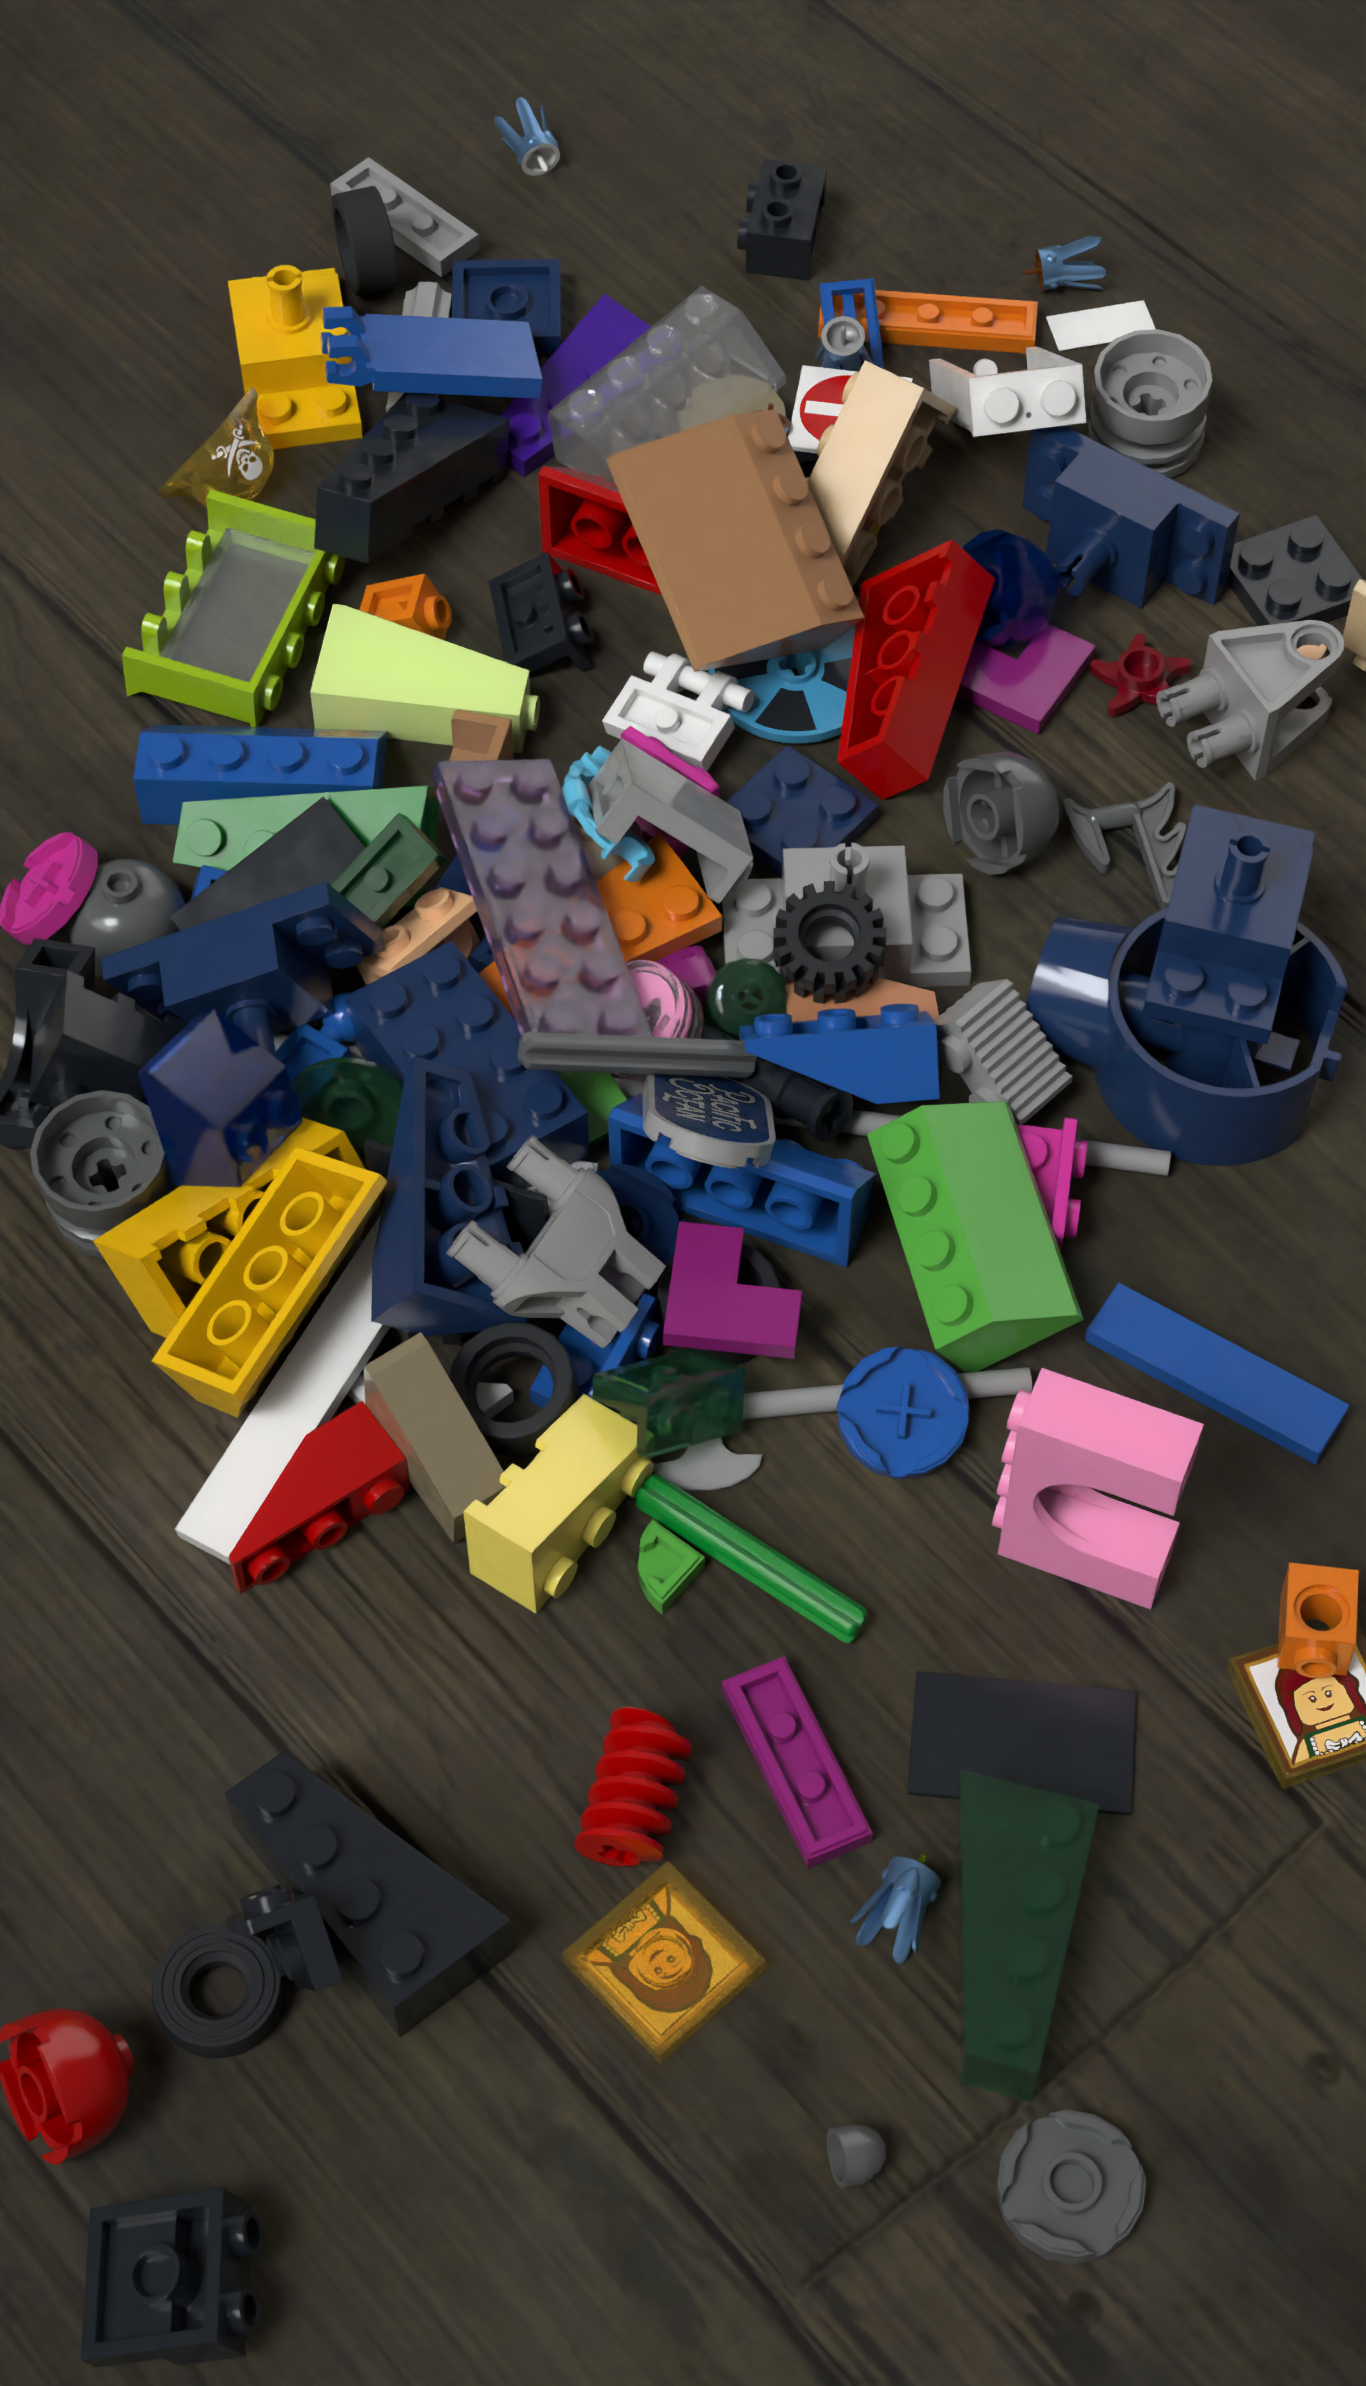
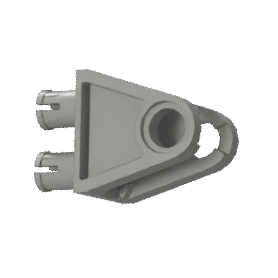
M1304 620L1218 631L1209 635L1204 666L1199 676L1157 693L1156 702L1162 719L1168 717L1166 724L1170 727L1204 713L1212 725L1192 731L1187 736L1189 752L1193 760L1197 759V765L1205 768L1222 758L1235 754L1255 781L1267 776L1325 725L1329 717L1332 697L1328 696L1321 685L1333 676L1340 667L1344 652V639L1340 631L1333 625L1318 620ZM1322 643L1328 648L1330 654L1323 659L1313 660L1302 656L1298 652V648L1308 644L1320 646ZM1308 696L1317 704L1314 708L1307 710L1295 708Z

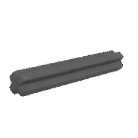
M526 1032L521 1035L517 1052L519 1063L528 1070L747 1078L751 1076L755 1071V1061L757 1056L747 1053L742 1042L738 1040Z

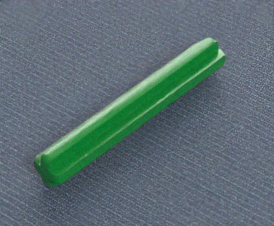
M656 1474L650 1475L639 1488L635 1496L638 1509L844 1643H851L862 1632L868 1616L865 1607L701 1501Z

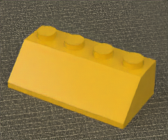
M296 1146L151 1361L198 1402L238 1418L248 1402L256 1394L260 1384L285 1346L293 1338L295 1331L321 1292L327 1287L334 1272L356 1239L362 1234L366 1224L381 1203L388 1181L381 1174Z

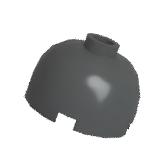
M1005 751L977 755L962 760L956 765L960 767L957 776L948 778L944 787L943 812L948 833L953 843L956 844L964 841L976 854L977 857L965 859L973 868L987 875L1004 874L1027 865L1046 851L1058 829L1059 803L1056 790L1047 773L1034 760Z
M116 859L98 865L92 886L82 904L67 921L70 943L95 947V975L103 978L102 957L181 931L170 916L185 905L184 899L176 882L153 864L138 859Z

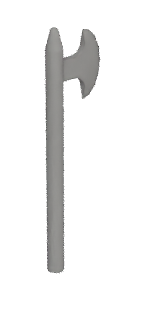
M1029 1367L957 1374L967 1391L968 1399L1017 1395L1020 1389L1032 1392V1377ZM844 1384L666 1400L634 1411L632 1418L637 1423L663 1427L686 1425L688 1448L685 1454L674 1461L654 1464L653 1471L656 1475L662 1476L679 1488L710 1491L730 1487L749 1478L760 1467L763 1455L735 1454L727 1450L721 1440L719 1422L837 1411L836 1407Z

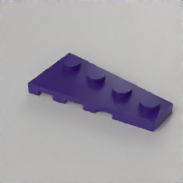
M604 293L541 367L543 380L540 399L515 398L502 413V417L510 418L506 464L525 478L681 364V348Z

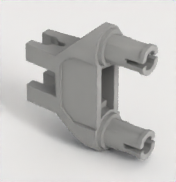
M532 1134L514 1155L507 1168L510 1171L516 1172L535 1187L540 1194L546 1195L547 1199L552 1202L550 1208L553 1212L526 1253L517 1256L505 1245L500 1244L477 1226L478 1223L471 1220L454 1240L446 1254L451 1258L454 1257L492 1289L490 1295L494 1297L493 1303L509 1315L524 1318H561L604 1349L611 1342L617 1331L621 1333L629 1325L638 1311L634 1303L645 1288L649 1290L656 1283L666 1266L626 1231L615 1195L609 1184L590 1168L585 1170L581 1167L576 1170L564 1159L558 1157L539 1142L538 1138Z

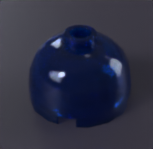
M1000 529L981 532L966 543L963 549L992 575L995 581L974 643L1000 650L1021 646L1038 636L1051 620L1058 599L1059 583L1055 568L1041 548L1028 539Z

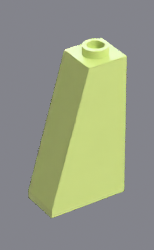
M332 605L310 691L315 729L387 731V736L390 739L453 746L451 719L454 711L459 709L511 719L513 752L522 753L526 731H536L540 710V697L530 695L529 670L346 605Z

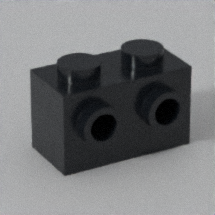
M764 159L759 181L750 180L748 186L746 212L751 213L750 217H741L738 229L737 249L746 250V273L809 281L825 210L827 167Z

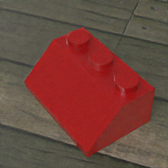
M543 466L538 473L542 552H549L551 556L662 596L616 484L602 477L592 476L573 468Z

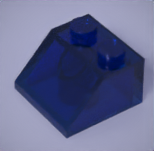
M204 1009L138 1071L174 1184L177 1186L240 1187L303 1122L299 1098L294 1093L287 1067L215 1009Z

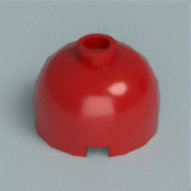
M50 2008L28 2014L5 2024L0 2030V2043L10 2039L9 2049L11 2058L0 2062V2080L9 2108L26 2140L29 2142L36 2139L38 2132H40L46 2144L52 2149V2151L40 2157L47 2163L60 2165L87 2153L104 2142L124 2118L129 2100V2076L134 2073V2060L124 2038L119 2034L112 2035L104 2024L82 2010Z

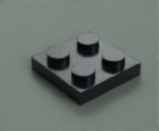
M1314 515L1234 543L1227 583L1256 625L1264 626L1304 620H1318L1328 623L1348 615L1353 589L1359 579L1363 578L1318 516Z

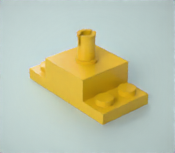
M280 265L271 269L267 276L228 281L251 440L259 443L252 444L253 452L363 438L355 386L327 383L325 375L326 361H335L338 364H347L352 361L351 357L346 356L338 359L329 358V355L322 354L321 332H330L337 336L347 332V329L343 327L331 330L324 329L323 307H343L338 274H335V268L301 272L294 266Z

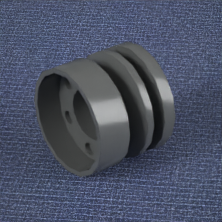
M100 1090L76 1095L55 1107L36 1130L30 1150L35 1181L46 1200V1205L51 1213L54 1224L66 1242L88 1256L103 1258L93 1240L182 1186L180 1174L175 1165L174 1157L170 1153L169 1143L161 1123L149 1106L129 1094ZM113 1188H118V1189L115 1190V1191L108 1192V1191H110V1190L113 1189Z

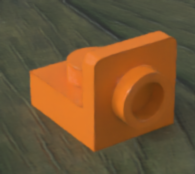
M426 574L367 585L360 606V611L441 640H445L447 629L452 620V611L448 601L444 596L440 595Z

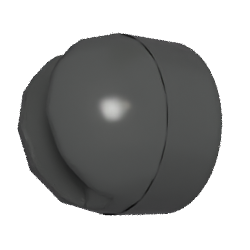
M849 2124L828 2130L827 2154L837 2185L840 2188L862 2185L878 2175L886 2160V2144L877 2131L861 2124Z

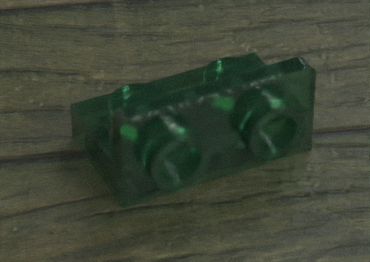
M689 1348L593 1374L592 1399L618 1409L619 1415L625 1419L638 1421L637 1453L652 1458L738 1433L743 1425L745 1368Z

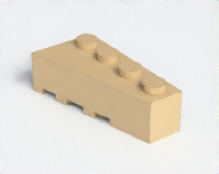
M864 361L860 372L856 371L847 381L842 395L843 408L835 425H830L821 436L817 447L819 458L810 477L805 478L852 588L877 546V537L872 534L877 524L884 525L890 518H893L904 500L902 497V480L914 467L922 469L933 449L926 443L934 425L938 421L947 426L957 409L925 388L867 361Z

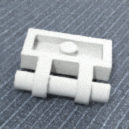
M652 651L646 657L643 669L646 674L654 676V680L650 683L631 675L602 720L607 734L621 739V733L629 726H632L647 737L651 736L659 739L671 753L692 767L697 766L707 772L735 728L731 715L721 710L732 707L739 711L747 712L753 704L754 691L738 685L736 677L721 671H717L713 675L705 671L694 672L690 660L678 654H672L667 657ZM686 689L699 694V697L695 701L676 692Z

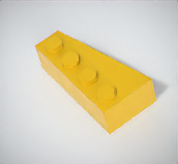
M294 1115L93 1240L151 1332L165 1338L168 1337L296 1146L365 1169L344 1131Z

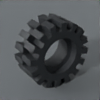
M824 881L823 892L816 893L812 883L803 887V897L801 899L794 893L786 899V911L779 909L776 916V928H773V958L775 967H780V978L785 985L791 981L794 982V993L802 998L807 990L813 992V1002L824 1004L825 994H834L835 1004L846 1002V992L852 990L856 998L865 993L866 982L868 981L872 985L879 977V967H883L885 959L886 927H883L884 917L880 908L873 911V899L867 893H864L860 899L856 898V887L846 883L843 893L835 892V881ZM824 924L839 925L851 934L854 946L851 952L841 960L822 961L812 956L806 948L805 940L809 932L815 927Z

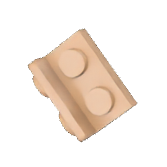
M440 887L420 897L412 911L395 925L382 930L385 951L364 957L363 961L356 965L366 985L450 941H453L466 959L470 961V955L481 943L469 920V917L479 910L474 896Z

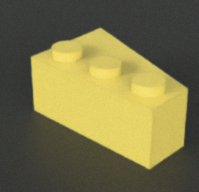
M585 1394L537 1439L535 1447L541 1451L524 1470L512 1463L500 1475L499 1483L506 1486V1488L490 1504L486 1506L475 1499L463 1511L470 1573L535 1614L538 1613L550 1596L558 1598L566 1591L576 1574L577 1560L589 1545L598 1547L605 1540L614 1525L616 1509L627 1495L632 1498L636 1496L639 1488L652 1475L654 1463L651 1462L650 1433Z

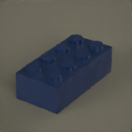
M453 941L345 996L347 1014L356 1033V1040L352 1043L399 1105L401 1103L407 1064L414 1056L471 1074L491 1142L485 1154L493 1179L524 1189L532 1187L531 1184L516 1172L510 1171L507 1168L514 1155L532 1134L538 1138L539 1142L570 1165L589 1155L588 1112L556 1071L528 1070L519 1063L517 1056L519 1039L525 1032Z

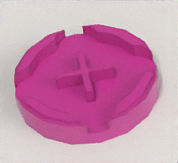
M63 832L57 834L38 846L25 859L27 861L23 865L29 871L24 876L22 882L14 878L5 890L0 905V925L21 944L30 945L34 938L46 940L72 917L92 886L98 868V852L89 842L79 836H75L73 833Z

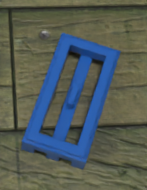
M874 278L820 283L823 328L827 322L834 318L832 296L842 295L844 316L856 319L853 294L863 293L870 358L872 364L884 369Z

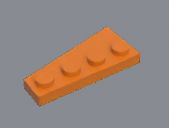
M658 833L646 843L651 848L655 861L639 882H629L624 879L632 866L627 860L622 861L478 973L519 1026L527 1024L574 1000L647 967L672 953L722 931V915L661 833Z

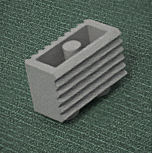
M1008 979L983 982L975 985L971 991L965 993L963 998L957 1000L955 1005L947 1008L946 1012L939 1015L938 1019L934 1021L937 1028V1040L939 1041L937 1043L938 1057L947 1068L961 1075L972 1092L969 1096V1103L1005 1101L1011 1108L1016 1124L1023 1125L1072 1082V1075L1066 1072V1066L1059 1061V1055L1053 1051V1045L1046 1041V1035L1040 1031V1025L1033 1020V1014L1026 1010V1003L1020 1000V994L1013 989V983Z

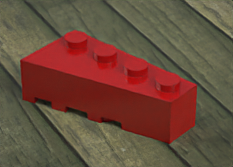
M953 539L861 583L859 606L865 618L858 622L855 627L837 763L881 800L928 781L995 578Z

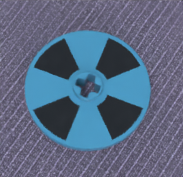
M856 625L825 649L709 669V673L712 675L717 671H721L736 677L738 685L754 691V701L747 712H742L732 707H728L722 710V712L730 714L733 723L745 731L776 742L811 743L840 735ZM797 668L801 676H794L791 669Z

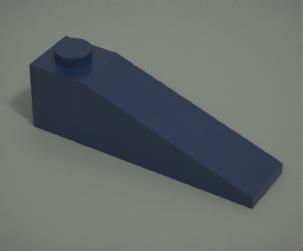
M416 1056L409 1060L407 1064L387 1176L388 1182L384 1192L372 1260L371 1322L417 1334L421 1332L425 1336L482 1331L485 1328L506 1322L526 1323L527 1318L509 1315L494 1304V1297L490 1295L492 1289L454 1257L451 1258L446 1254L454 1240L471 1220L478 1223L477 1226L500 1244L505 1245L517 1256L522 1254L523 1250L520 1242H511L502 1211L509 1206L504 1186H493L494 1181L485 1154L491 1142L471 1074Z

